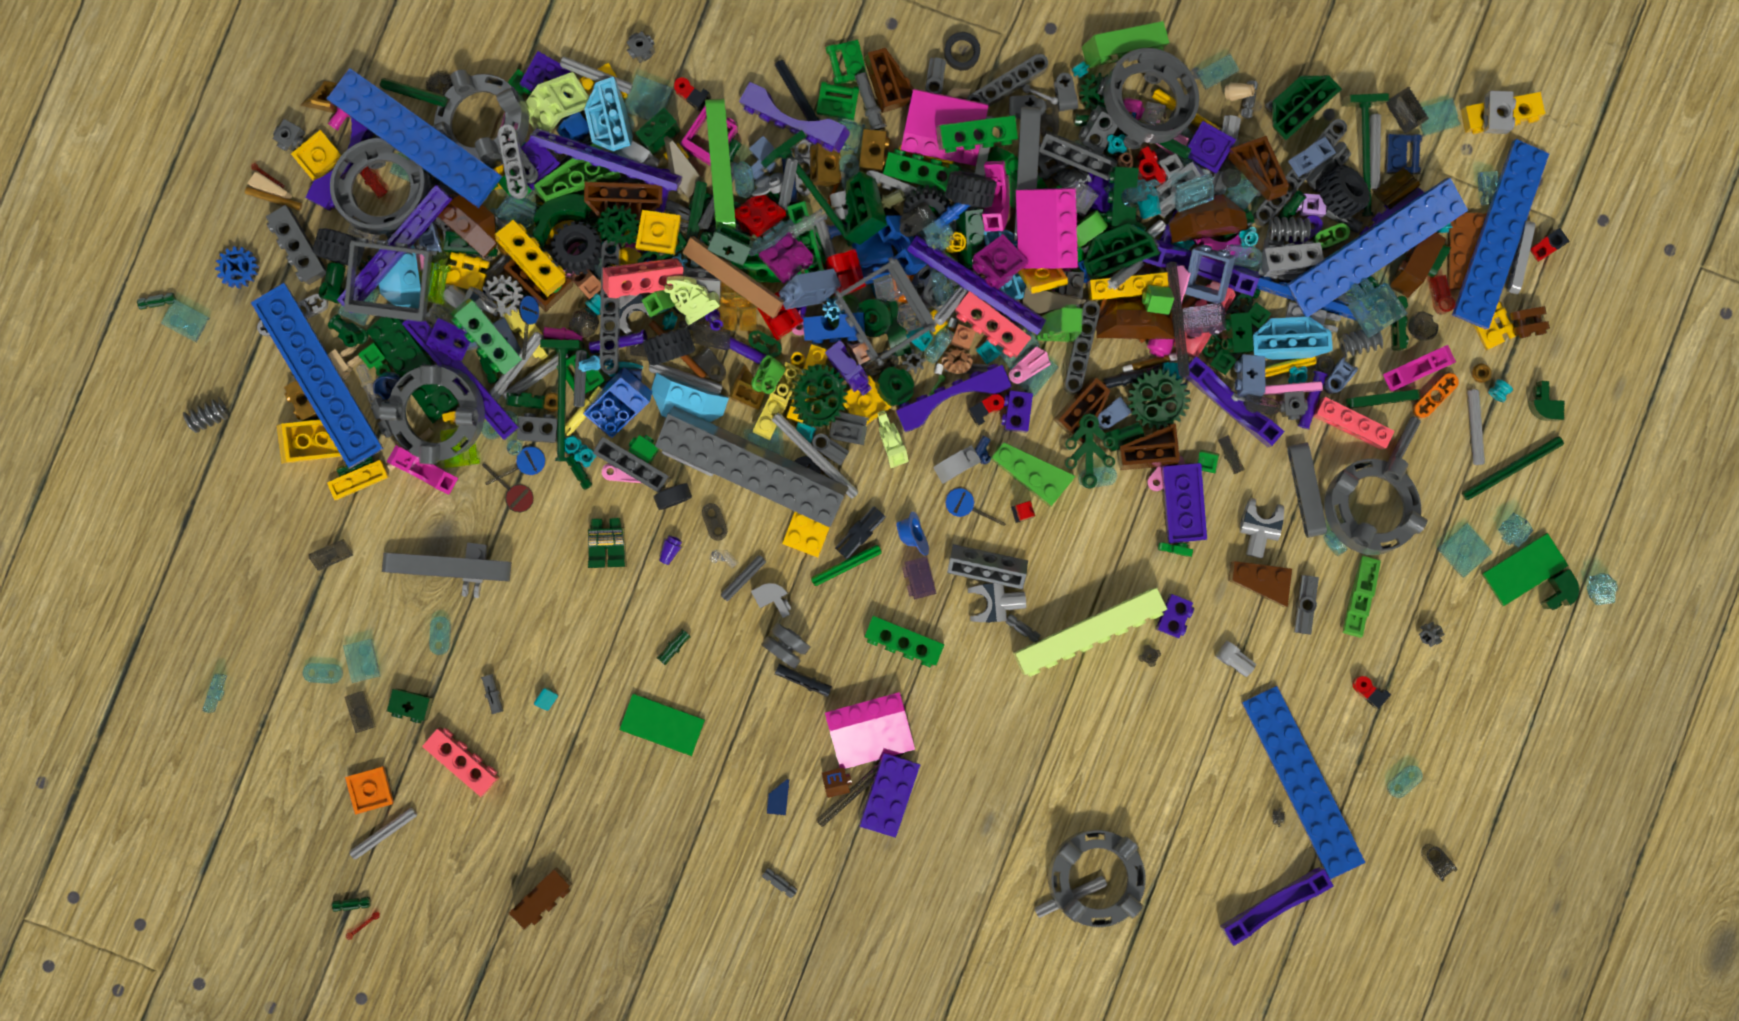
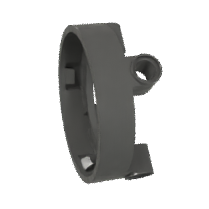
M1154 48L1137 49L1124 55L1108 76L1102 79L1097 91L1098 94L1104 96L1106 109L1111 119L1126 133L1123 141L1124 145L1131 149L1140 148L1143 142L1163 143L1176 138L1193 121L1199 107L1198 86L1190 70L1172 54ZM1137 60L1138 63L1124 68V62ZM1137 73H1145L1144 79L1148 83L1158 84L1161 80H1164L1169 85L1175 97L1176 107L1166 123L1161 125L1144 124L1136 120L1127 111L1122 100V87L1128 77ZM1178 78L1184 84L1188 94L1184 95L1183 89L1177 81Z
M466 70L453 72L450 76L453 86L444 95L448 98V102L444 107H437L432 127L491 169L503 165L499 136L494 140L488 137L477 140L475 142L476 148L464 146L458 142L453 133V115L459 104L468 96L480 92L491 93L496 96L499 105L505 111L504 125H511L514 128V124H518L516 131L521 148L529 128V113L523 97L509 83L497 76L489 74L470 76ZM507 131V134L504 136L508 139L511 132Z
M381 138L368 139L355 144L339 158L331 174L330 193L336 209L350 225L365 233L385 234L389 240L428 195L429 189L434 188L429 172L411 159L408 161L404 157L395 154L394 151L398 150ZM350 162L353 163L345 179H341V174ZM386 162L395 163L407 172L410 179L411 187L407 201L398 211L387 216L378 217L364 213L358 208L353 194V185L356 177L367 166L370 169H379L384 167Z
M420 365L419 368L406 373L396 383L391 392L389 402L380 405L379 416L381 420H389L396 440L405 450L418 457L419 463L436 464L437 461L458 456L473 446L483 429L485 408L479 389L462 371L447 365ZM457 377L461 380V383L465 386V388L470 391L467 395L465 394L463 389L456 382H454V380ZM424 384H439L446 387L455 395L460 405L455 413V422L459 427L451 438L441 443H431L419 438L412 431L407 421V402L411 394ZM466 437L467 439L459 446L462 449L455 451L453 447Z
M1393 457L1389 462L1380 459L1360 460L1340 471L1330 482L1325 495V515L1335 536L1350 549L1366 555L1385 554L1402 546L1413 535L1420 534L1425 528L1428 520L1421 516L1420 496L1414 483L1405 473L1408 463L1404 459ZM1378 477L1384 479L1398 491L1403 503V515L1400 523L1394 530L1378 534L1374 526L1368 523L1358 524L1354 520L1349 509V494L1354 491L1359 480L1362 478ZM1335 505H1339V511L1344 521L1342 524H1340L1336 515ZM1394 539L1397 541L1392 547L1391 544L1381 546V543L1390 542Z
M1102 830L1082 831L1066 839L1055 851L1048 871L1049 889L1055 904L1075 923L1078 922L1090 927H1108L1125 920L1127 917L1132 919L1136 917L1143 908V904L1140 901L1143 897L1146 883L1144 865L1136 851L1139 847L1126 836L1121 837ZM1098 834L1104 835V840L1093 839L1086 841L1085 835H1087L1088 838L1099 837ZM1095 848L1107 849L1116 854L1123 862L1127 872V886L1123 896L1114 905L1104 909H1092L1084 906L1074 897L1069 885L1071 866L1078 861L1083 852ZM1054 872H1060L1059 883L1061 892H1055L1054 887H1057V876H1053ZM1107 917H1111V919H1109V920L1100 919V920H1094V922H1092V918H1107Z

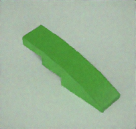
M1366 556L1361 557L1342 633L1359 638L1363 637L1366 618L1369 616L1372 598L1375 596L1381 564L1380 560Z

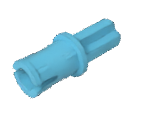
M593 355L589 359L580 361L579 370H582V372L599 370L601 368L600 356ZM613 360L606 361L605 366L612 364Z

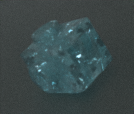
M1240 178L1237 182L1233 180L1226 189L1229 191L1226 197L1245 210L1259 191L1253 187L1249 180Z
M938 219L922 229L926 235L925 241L930 248H940L942 251L951 246L950 242L954 240L952 236L954 232L949 224L946 225L943 219Z
M1514 512L1498 529L1502 535L1501 539L1506 544H1513L1518 548L1534 531L1526 519Z
M1605 573L1589 576L1587 592L1595 605L1615 603V592L1618 590L1617 582L1609 574Z

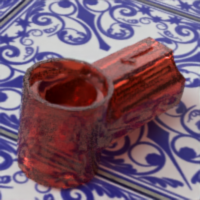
M1446 275L1429 279L1434 299V311L1440 315L1452 311L1455 307V300L1451 296ZM1441 301L1447 302V309L1441 307Z

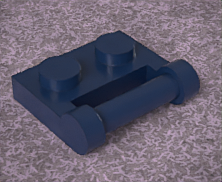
M1388 134L1385 173L1395 174L1404 167L1412 175L1421 174V167H1419L1420 142H1422L1423 136ZM1407 142L1413 143L1412 167H1406Z

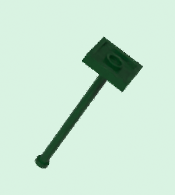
M1389 93L1354 94L1341 99L1342 107L1359 106L1361 109L1363 179L1370 191V201L1364 208L1362 217L1374 216V213L1371 212L1369 108L1388 102Z
M801 130L775 148L761 162L762 166L766 169L781 157L786 160L788 157H793L792 150L806 137L805 133ZM798 163L796 174L844 237L847 228ZM845 238V240L848 242V247L854 243Z
M540 340V348L558 353L557 457H555V461L567 462L565 457L566 354L568 351L583 350L584 343L580 340Z

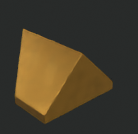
M324 81L320 88L300 106L336 113L337 106L328 101L327 97L338 83Z
M744 365L735 380L729 397L731 400L758 410L765 393L763 391L757 392L752 388L753 376L747 366Z

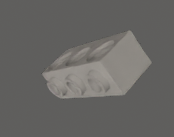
M1194 162L1188 164L1154 190L1153 194L1158 195L1161 208V214L1159 215L1162 217L1167 216L1182 205L1185 200L1190 199L1210 184L1203 170Z
M1307 241L1301 245L1289 243L1283 247L1271 245L1267 246L1260 254L1264 277L1303 273L1324 260L1321 243H1313V241ZM1307 253H1310L1313 256V259L1309 258ZM1288 255L1293 256L1295 261L1291 260ZM1270 257H1273L1277 263L1272 262Z

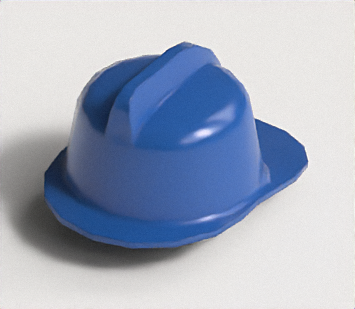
M912 511L909 518L897 522L898 534L904 544L917 546L921 554L927 556L929 554V545L921 528L919 517Z

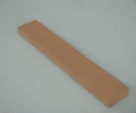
M694 236L690 237L683 251L684 255L772 318L777 316L784 303L781 298L722 256L715 255L709 251L708 246Z

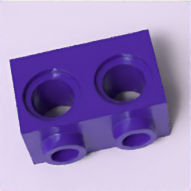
M438 318L426 345L434 351L447 354L451 359L462 361L470 342L464 336L466 334L465 331ZM436 335H441L444 339H439ZM454 343H458V344H460L462 347H461V348L456 347V346L454 345Z
M1010 390L1009 395H1005L1004 406H1007L1006 414L1002 415L1001 425H1005L1004 430L1028 432L1033 393ZM1015 397L1022 399L1023 405L1021 407L1014 406L1013 399ZM1011 417H1019L1020 425L1013 426L1010 422Z
M1169 594L1165 603L1167 609L1162 611L1164 615L1160 616L1155 630L1175 638L1184 636L1187 630V625H1185L1187 618H1191L1194 612L1193 602ZM1179 602L1184 605V611L1180 614L1175 610V605ZM1172 620L1177 623L1175 631H1170L1168 628V623Z

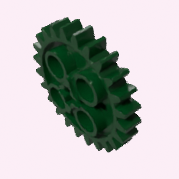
M823 364L809 365L808 369H802L803 375H796L798 381H792L795 388H790V391L794 392V395L789 396V398L794 399V402L790 406L796 407L793 414H799L797 419L803 420V424L813 427L829 426V421L835 422L834 416H841L838 411L845 410L842 403H847V401L843 399V396L848 395V393L843 392V389L847 385L841 384L844 378L838 377L840 372L834 371L833 367Z
M1159 367L1158 373H1155L1154 369L1151 368V374L1144 371V378L1139 375L1137 376L1139 383L1132 382L1135 389L1129 388V392L1133 395L1128 396V400L1133 402L1129 403L1128 406L1129 408H1134L1131 413L1132 415L1138 414L1136 421L1143 419L1142 426L1149 423V429L1156 425L1157 430H1159L1160 425L1167 428V424H1174V420L1181 422L1180 415L1186 416V412L1183 409L1187 410L1190 408L1186 404L1191 402V398L1186 397L1190 394V390H1184L1187 387V383L1181 384L1182 376L1176 379L1177 372L1170 375L1169 369H1167L1165 373H1162V369ZM1170 384L1172 389L1170 391H1163L1161 386ZM1145 388H1150L1153 393L1146 396L1142 391ZM1160 395L1162 402H1158L1156 396ZM1173 402L1176 404V407L1170 410L1166 408V404ZM1153 406L1157 408V412L1150 414L1147 412V408Z

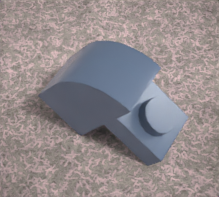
M764 136L749 148L750 153L757 160L745 172L746 177L750 181L757 180L763 176L765 168L761 162L774 150L771 143ZM777 161L766 168L770 175L774 171Z
M1324 137L1305 151L1291 158L1288 162L1298 177L1322 164L1336 152L1327 138Z

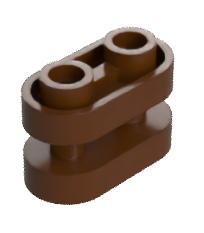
M1542 306L1510 313L1511 320H1518L1519 327L1513 328L1515 336H1519L1522 339L1531 337V333H1535V336L1547 334V330L1550 329L1549 321L1543 322L1541 317L1547 314L1546 307ZM1534 318L1535 323L1527 325L1526 319Z

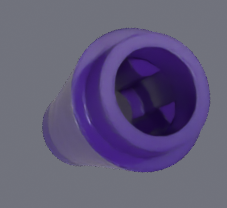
M668 535L664 539L659 561L669 565L682 548V541L672 535Z

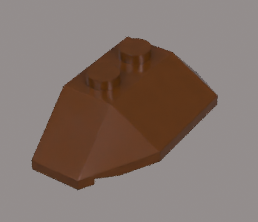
M585 182L584 202L599 218L601 213L606 211L607 207L612 210L614 205L618 209L623 205L625 211L629 208L631 209V215L637 214L635 220H641L642 210L655 211L662 205V186L656 184Z
M450 194L449 196L452 200L437 218L485 258L497 245L495 215L482 204L478 208L460 194Z
M1222 194L1185 200L1169 223L1172 243L1239 233L1241 230H1248L1245 211Z
M1116 300L1098 318L1096 338L1174 339V320L1168 314L1147 312L1142 301Z

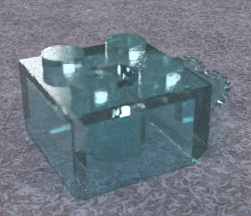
M1362 278L1360 283L1364 291L1356 283L1351 285V290L1357 300L1347 307L1368 339L1408 314L1389 284L1383 283L1374 288L1367 278Z

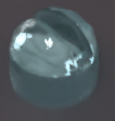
M511 440L507 444L508 453L514 456L520 454L522 444L518 440ZM515 443H517L518 446L512 452L510 449L513 447Z

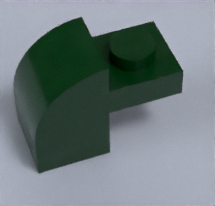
M1550 381L1537 382L1533 388L1535 400L1528 401L1530 412L1542 421L1564 420L1565 401L1549 400Z
M1564 569L1548 579L1556 593L1540 602L1543 609L1555 610L1562 606V603L1564 606H1571L1577 600L1579 583L1570 569Z

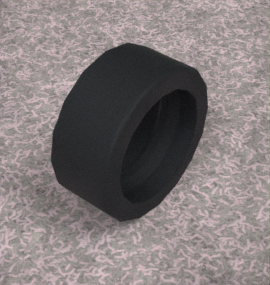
M957 32L946 41L944 48L945 60L955 70H969L978 62L981 51L980 44L972 34ZM962 40L969 42L974 52L971 59L966 62L956 61L951 55V48L954 43Z
M683 483L661 491L653 497L658 510H663L691 499L692 494L688 484Z

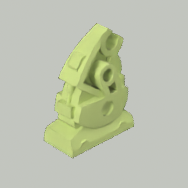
M686 276L667 277V284L673 285L667 286L665 284L664 291L670 293L671 300L675 303L676 308L685 315V321L688 325L720 307L719 295L716 292L708 293L704 286L697 284L696 279Z
M885 410L878 412L879 432L888 456L890 468L909 462L906 448L902 443L895 424L890 423Z

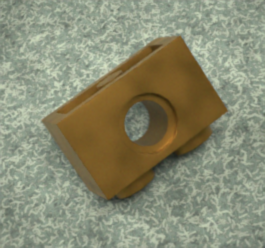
M863 129L859 171L868 172L874 170V172L882 173L887 160V156H884V151L889 149L890 139L886 137V131ZM876 147L880 150V153L872 155L869 152L870 149Z
M819 143L810 147V179L814 185L831 187L839 183L841 177L839 170L841 154L834 150L829 152L822 148V145Z
M297 380L284 386L286 391L284 395L288 402L294 405L295 409L293 412L298 420L310 421L318 417L308 399L306 404L301 405L300 399L305 393Z

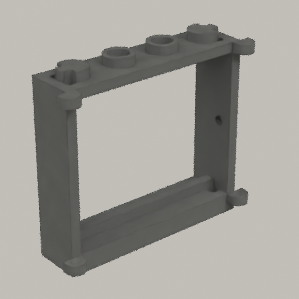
M357 237V240H351L344 311L420 322L426 321V317H431V313L427 312L432 255H437V251L427 250L426 246L415 245V248H408V244L396 243V246L388 245V241L376 240V243H370L369 239ZM359 246L424 255L419 308L353 300Z
M892 257L888 259V264L843 292L835 291L837 307L840 311H845L847 315L845 320L850 328L854 326L857 331L855 336L859 343H864L868 349L865 351L871 361L875 360V362H878L879 366L883 364L882 359L927 331L935 332V326H937L898 260H893ZM888 269L922 324L923 329L878 356L842 296Z

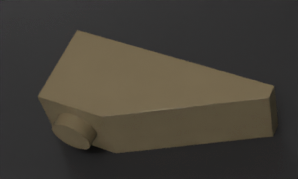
M666 136L664 141L670 173L682 176V182L676 191L679 195L683 193L689 198L694 193L696 182L704 181L674 141Z
M1026 286L1022 305L1038 314L1065 308V305L1084 304L1086 299L1051 290L1031 294Z

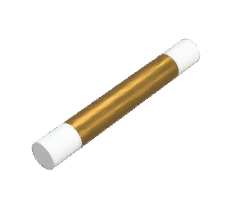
M950 318L934 371L936 374H942L944 368L942 357L944 352L949 350L957 319Z
M1175 352L1164 355L1163 358L1156 357L1123 366L1122 370L1126 373L1179 359V354Z

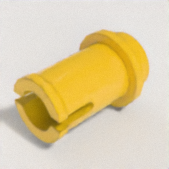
M800 352L793 353L790 359L791 364L798 368L803 367L806 362L804 355ZM800 357L801 360L799 362H795V358Z

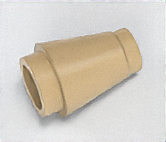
M1231 82L1225 86V97L1231 101L1254 96L1255 93L1253 84Z

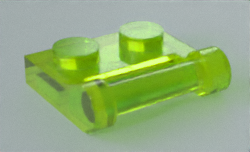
M432 262L428 293L429 302L444 305L445 299H443L447 274L450 272L451 266Z
M458 428L441 430V442L451 438ZM462 440L453 447L455 451L462 449L459 447L462 444ZM474 443L469 448L470 459L465 460L464 453L445 459V469L480 464V458L477 457L476 444Z

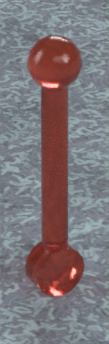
M256 163L251 165L253 171H258L281 188L285 187L284 184L260 169Z
M374 912L371 918H369L367 921L361 924L354 931L348 932L346 934V939H353V936L357 932H359L373 920L379 919L380 913Z

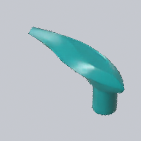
M619 362L618 371L623 367L643 369V366L630 362ZM615 363L610 364L606 369H612ZM616 373L611 374V375L608 374V375H609L610 377H614V376L616 375Z

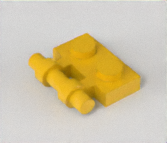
M452 252L450 259L457 261L456 266L448 264L443 283L450 286L455 285L465 290H468L469 287H474L483 292L482 288L485 285L487 275L480 273L481 267L488 269L490 261L483 260L482 257L478 256L476 258L470 257L462 252ZM464 264L474 265L473 271L464 269Z
M1500 302L1497 304L1489 329L1485 330L1473 325L1485 350L1505 342L1502 336L1504 333H1507L1509 339L1516 337L1513 329L1515 327L1513 323H1510L1506 315L1507 311ZM1498 317L1503 325L1501 329L1498 328L1494 320Z

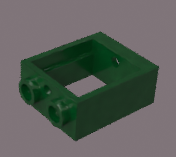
M663 107L635 134L640 144L654 156L665 146L664 137L668 136L673 139L681 131L677 121Z

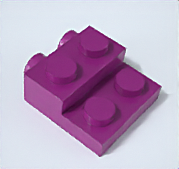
M789 231L759 253L761 260L783 284L787 281L790 282L802 269H808L813 263V254L801 241L798 242Z
M1002 234L974 255L972 266L978 274L982 273L986 277V283L990 287L995 286L998 290L1012 280L1013 275L1027 266L1029 261Z

